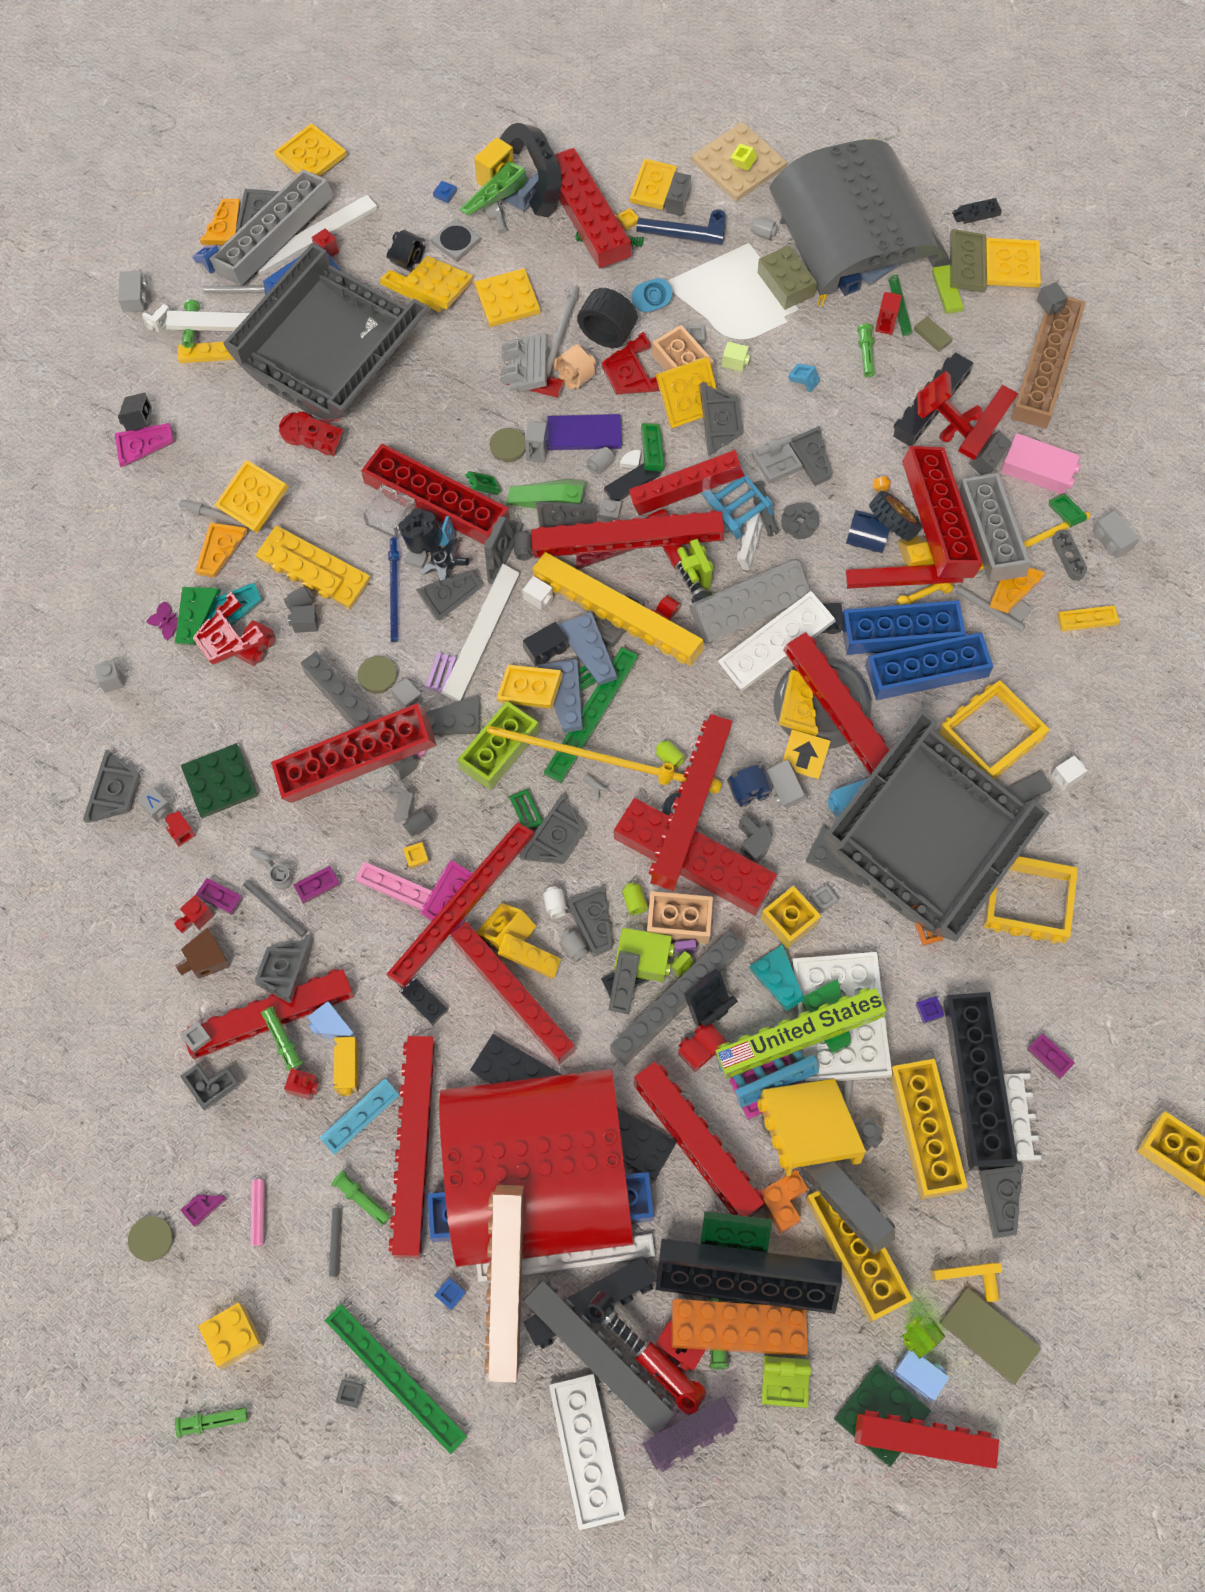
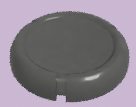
M827 658L830 667L837 671L842 684L849 688L850 695L854 701L856 700L861 705L863 714L870 718L872 708L871 695L862 676L849 665ZM794 666L782 676L774 693L773 707L778 723L789 672L791 670L797 671ZM813 694V709H815L816 713L815 723L818 728L816 737L829 740L830 745L828 749L848 744ZM781 726V728L789 736L791 734V731L794 730L791 728Z

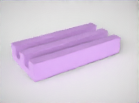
M437 652L426 685L427 689L442 692L456 663V656L449 657L447 654L442 655ZM443 660V661H442V664H441V667H440V670H439V673H438V676H437V679H436V682H435V685L433 686V682H434V679H435V676H436V673H437V670H438L440 661ZM447 662H450L441 688L439 687L446 664Z

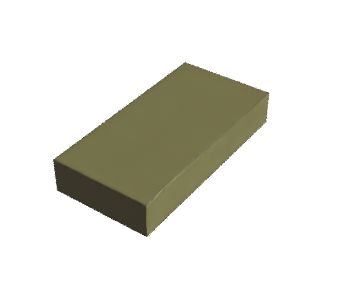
M928 316L914 326V330L938 352L952 343V338Z

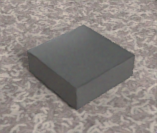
M342 1379L335 1403L358 1409L365 1385Z

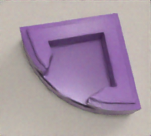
M694 939L675 942V949L680 953L684 951L687 953H697L696 941Z

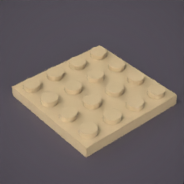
M743 122L691 155V161L735 202L784 170L788 164L783 157ZM739 144L754 148L758 156L749 171L735 167L731 160V156Z

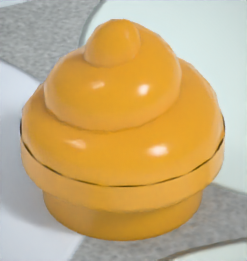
M888 476L873 479L874 484H872V487L878 493L880 491L887 492L890 488L891 480H888Z

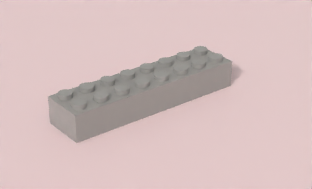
M304 169L301 170L220 247L218 252L209 258L216 273L240 286L244 284L334 197L328 181Z

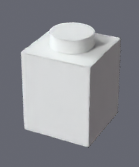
M535 576L522 589L523 599L540 610H543L545 606H549L553 600L552 587Z
M1073 756L1056 767L1051 776L1064 791L1081 780L1087 770L1084 763Z

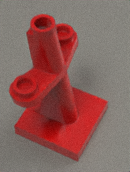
M947 371L917 393L918 415L925 418L936 409L951 423L939 435V439L946 443L952 440L957 430L966 438L973 429L969 422L972 420L977 421L983 415L982 408L979 405L961 414L950 402L949 398L952 397L951 375Z

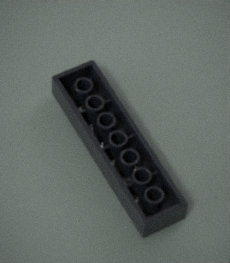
M990 992L947 995L943 1004L969 1171L1013 1167L1018 1163Z
M661 1239L655 1290L836 1314L842 1285V1262Z

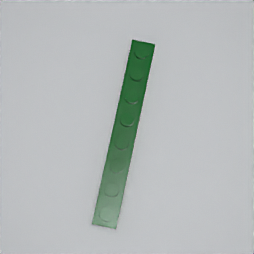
M623 647L620 648L612 661L617 679L600 686L597 685L582 710L583 730L568 732L562 744L581 749L585 747L637 662V654ZM557 751L545 769L544 775L562 784L578 756Z
M340 1304L324 1321L452 1455L466 1440L467 1436L350 1312Z

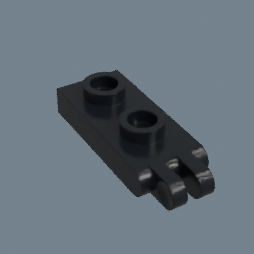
M992 198L961 205L952 214L956 222L963 221L966 224L1001 216L1002 210L997 199Z
M415 977L410 980L405 988L398 985L401 988L399 993L432 1026L448 1011Z

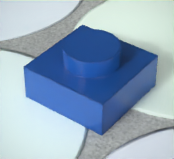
M441 181L433 191V196L449 203L456 194L457 187Z
M448 1278L434 1296L452 1311L466 1295V1292Z

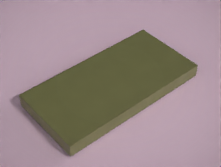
M956 229L951 230L950 287L985 293L987 288L986 234Z
M968 1287L940 1322L944 1328L1012 1385L1017 1383L1041 1350L1036 1343Z

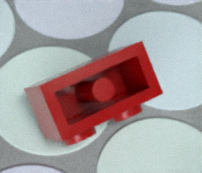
M307 417L300 434L299 444L308 449L318 450L324 455L335 457L342 439L343 429Z

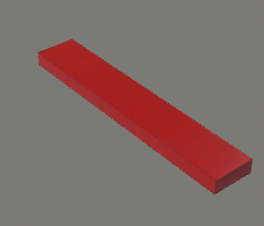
M1002 384L983 412L982 417L977 421L960 446L958 452L975 460L1018 393Z
M935 565L846 570L847 589L963 583L964 579L939 578Z

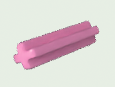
M262 1179L252 1181L251 1245L262 1246L264 1244L265 1182Z

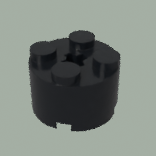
M405 229L400 232L396 231L393 234V243L386 257L390 259L392 264L412 272L415 269L413 268L414 265L420 264L426 249V246L423 245L425 239Z
M420 508L413 509L398 524L407 549L412 553L421 554V551L424 550L430 552L441 543V530L434 514L429 511H424Z

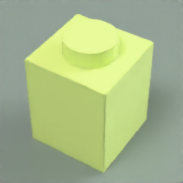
M727 342L723 354L722 367L743 372L744 366L748 365L751 355L748 354L749 346Z

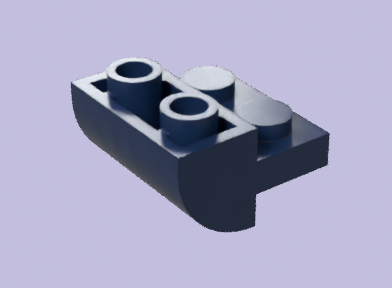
M855 510L846 544L883 553L890 529L885 527L884 523L880 522L879 518L874 514Z

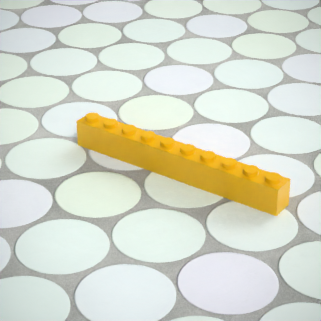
M546 552L532 568L533 575L551 586L553 592L564 595L571 602L575 601L587 611H593L599 618L609 620L615 627L625 629L631 636L641 638L647 645L657 647L663 654L673 656L681 664H687L691 667L704 650L702 638Z

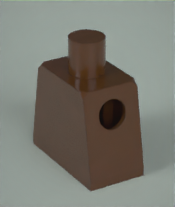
M208 928L181 949L186 959L175 965L181 976L192 970L197 978H202L230 967Z

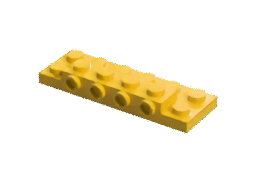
M275 525L255 554L257 559L270 565L275 572L279 574L283 572L293 582L299 581L303 583L302 585L305 588H309L310 591L316 590L324 599L330 598L350 610L371 580V577L366 573Z

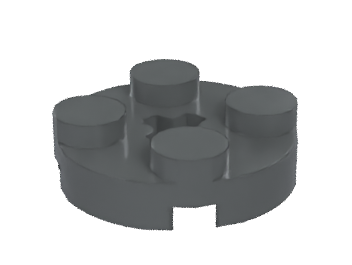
M794 503L786 506L781 518V526L784 532L793 535V538L796 539L811 537L819 525V515L811 503ZM797 518L804 519L803 524H800L799 521L795 520H797Z

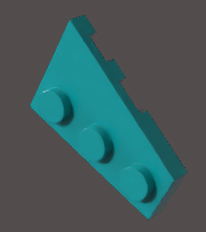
M255 583L231 591L242 605L226 618L231 626L262 602ZM228 593L216 597L213 603V610L209 612L206 619L211 620L217 613L215 609L219 604L223 605L226 602Z
M783 944L749 966L750 972L786 1011L804 1000Z

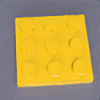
M311 123L275 150L274 155L296 174L304 169L317 176H321L346 157L347 152Z
M1002 238L986 239V285L1040 287V241Z
M426 256L402 281L400 289L448 309L472 283L473 275L436 260L433 257Z
M525 268L474 281V286L489 327L541 314Z
M706 356L655 374L670 428L703 418L699 384L704 382L707 386L717 389L709 357Z
M245 460L214 506L258 533L289 486L250 461Z

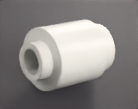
M556 886L547 888L546 892L543 893L547 914L552 919L565 916L567 906L563 890L558 889Z

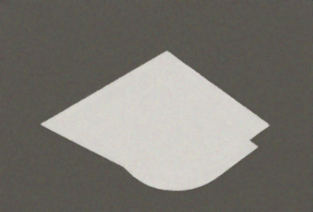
M749 243L667 281L675 295L708 319L718 332L734 339L757 337L786 323L787 320L784 317L799 310L796 305L784 310L757 273L760 257Z

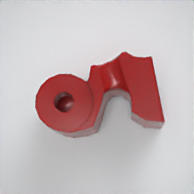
M666 595L659 602L656 611L653 609L651 611L670 621L679 611L681 604L669 595Z

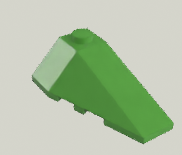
M508 161L459 210L469 216L516 193L528 181L525 169Z
M561 479L512 486L509 489L507 505L536 508L535 502L582 504L586 481Z

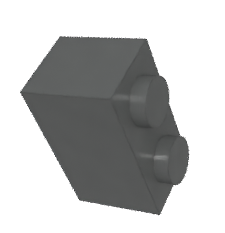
M674 172L666 197V213L683 216L691 190V175Z
M1000 430L991 434L976 459H971L969 464L980 475L994 470L1012 442Z

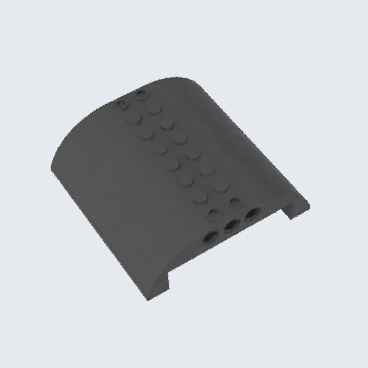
M863 139L812 151L789 164L770 185L769 189L808 271L817 282L816 288L820 295L836 292L840 277L924 257H928L932 267L950 264L949 256L896 153L890 145L883 141Z
M311 243L223 344L235 361L265 388L314 416L334 420L344 413L429 311V306L416 299H413L407 307L331 266L327 251ZM372 317L378 325L361 338V332L367 331L365 328L367 319Z
M921 709L826 832L825 840L837 860L854 877L910 921L918 923L927 931L952 941H958L1050 812L1035 800L1023 804L932 729L938 721ZM913 905H919V906L915 907L914 909H912V908L910 907V906H913Z

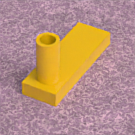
M993 1262L930 1270L932 1280L982 1275L986 1302L1000 1300L996 1273L1002 1272L1001 1263Z

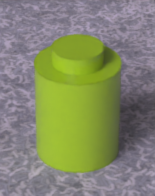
M669 740L666 742L661 741L656 747V756L664 763H671L674 766V771L686 760V756Z
M635 882L625 885L622 894L629 915L634 916L646 912L649 908L642 886Z

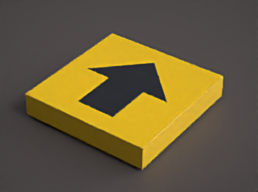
M792 730L782 762L788 759L796 773L819 779L830 741Z

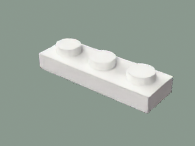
M760 513L747 521V531L742 537L741 551H738L737 561L740 563L742 570H750L763 527Z

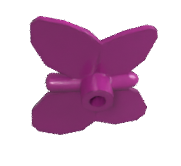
M162 602L157 608V613L151 615L147 619V623L153 626L158 625L159 629L162 628L163 637L168 640L174 631L177 630L178 617L174 618L176 614H171L170 605L167 602Z

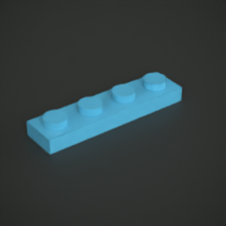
M384 1078L319 1138L335 1155L400 1095Z

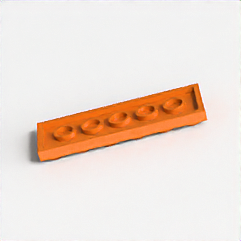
M673 1299L671 1348L806 1356L808 1354L806 1310L770 1305Z

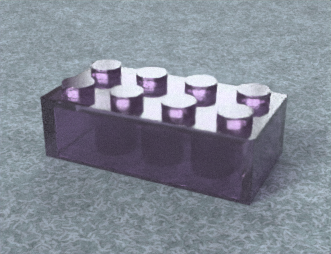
M725 1396L645 1441L642 1443V1447L654 1470L660 1469L662 1473L674 1466L673 1460L680 1457L683 1461L695 1453L693 1450L695 1447L700 1445L703 1449L715 1442L714 1436L720 1433L724 1437L736 1429L734 1425L738 1420Z

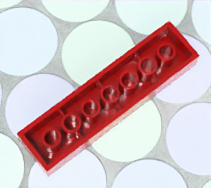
M573 147L554 154L561 172V189L558 199L598 268L600 269L631 257V242L575 148Z
M382 443L361 470L365 484L413 509L420 508L421 510L433 513L436 520L443 524L446 516H449L456 531L485 545L486 540L489 538L493 525L497 522L499 516L510 519L508 507Z
M909 446L902 463L938 577L975 578L983 562L945 448Z
M416 703L274 760L271 764L281 798L293 803L435 747L437 744L426 709Z
M633 798L614 829V839L657 862L658 858H655L658 845L663 846L664 842L661 841L664 829H669V825H666L669 816ZM696 830L680 873L684 878L754 916L759 912L777 878V874Z
M653 1062L634 1077V1088L672 1138L677 1141L678 1146L730 1214L753 1217L762 1209L764 1196L757 1188H752L749 1184L750 1178L745 1171H739L735 1166L736 1160L730 1152L725 1153L721 1147L723 1144L716 1134L711 1135L707 1129L709 1125L703 1117L698 1118L689 1099L684 1100L681 1096L682 1091L677 1083H671L667 1078L669 1074L662 1065L658 1066L656 1062Z

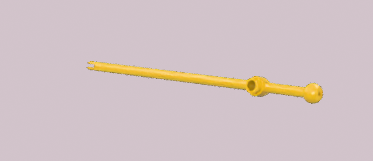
M1084 512L1087 515V519H1089L1091 514ZM1063 522L1023 541L1025 549L1055 535L1059 530L1070 528L1069 525ZM983 564L980 567L979 571L984 569ZM953 583L933 584L910 596L901 595L897 598L896 605L911 604L938 590L943 591L944 594H949L954 589Z
M493 726L487 728V733L656 775L658 776V782L662 785H668L672 780L686 782L687 779L684 777V774L675 772L674 766L671 763H664L660 768ZM713 778L709 790L710 793L717 794L720 792L722 783L719 779Z

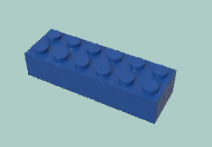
M959 600L843 610L844 624L842 631L846 655L888 652L966 636Z
M982 632L869 655L865 665L876 700L986 678L990 676L994 667Z

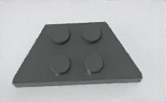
M702 382L699 384L706 446L707 454L711 455L743 434L740 408L737 396L726 394L723 390L714 389Z
M499 516L497 522L493 525L492 532L486 540L484 547L488 583L493 584L501 565H505L514 547L513 536L522 530L523 524Z
M109 750L104 752L83 817L85 823L128 813L133 802L140 774L133 768H130L124 761L114 756Z
M561 794L534 833V837L519 855L521 860L564 864L586 832V828L579 821L564 795Z
M305 935V940L293 943V940H290L281 945L267 947L255 978L256 985L291 1003L313 943L312 935Z

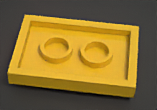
M644 159L630 195V203L663 210L674 172H677V166Z
M507 665L496 699L499 703L508 701L516 705L552 709L563 673L561 670Z

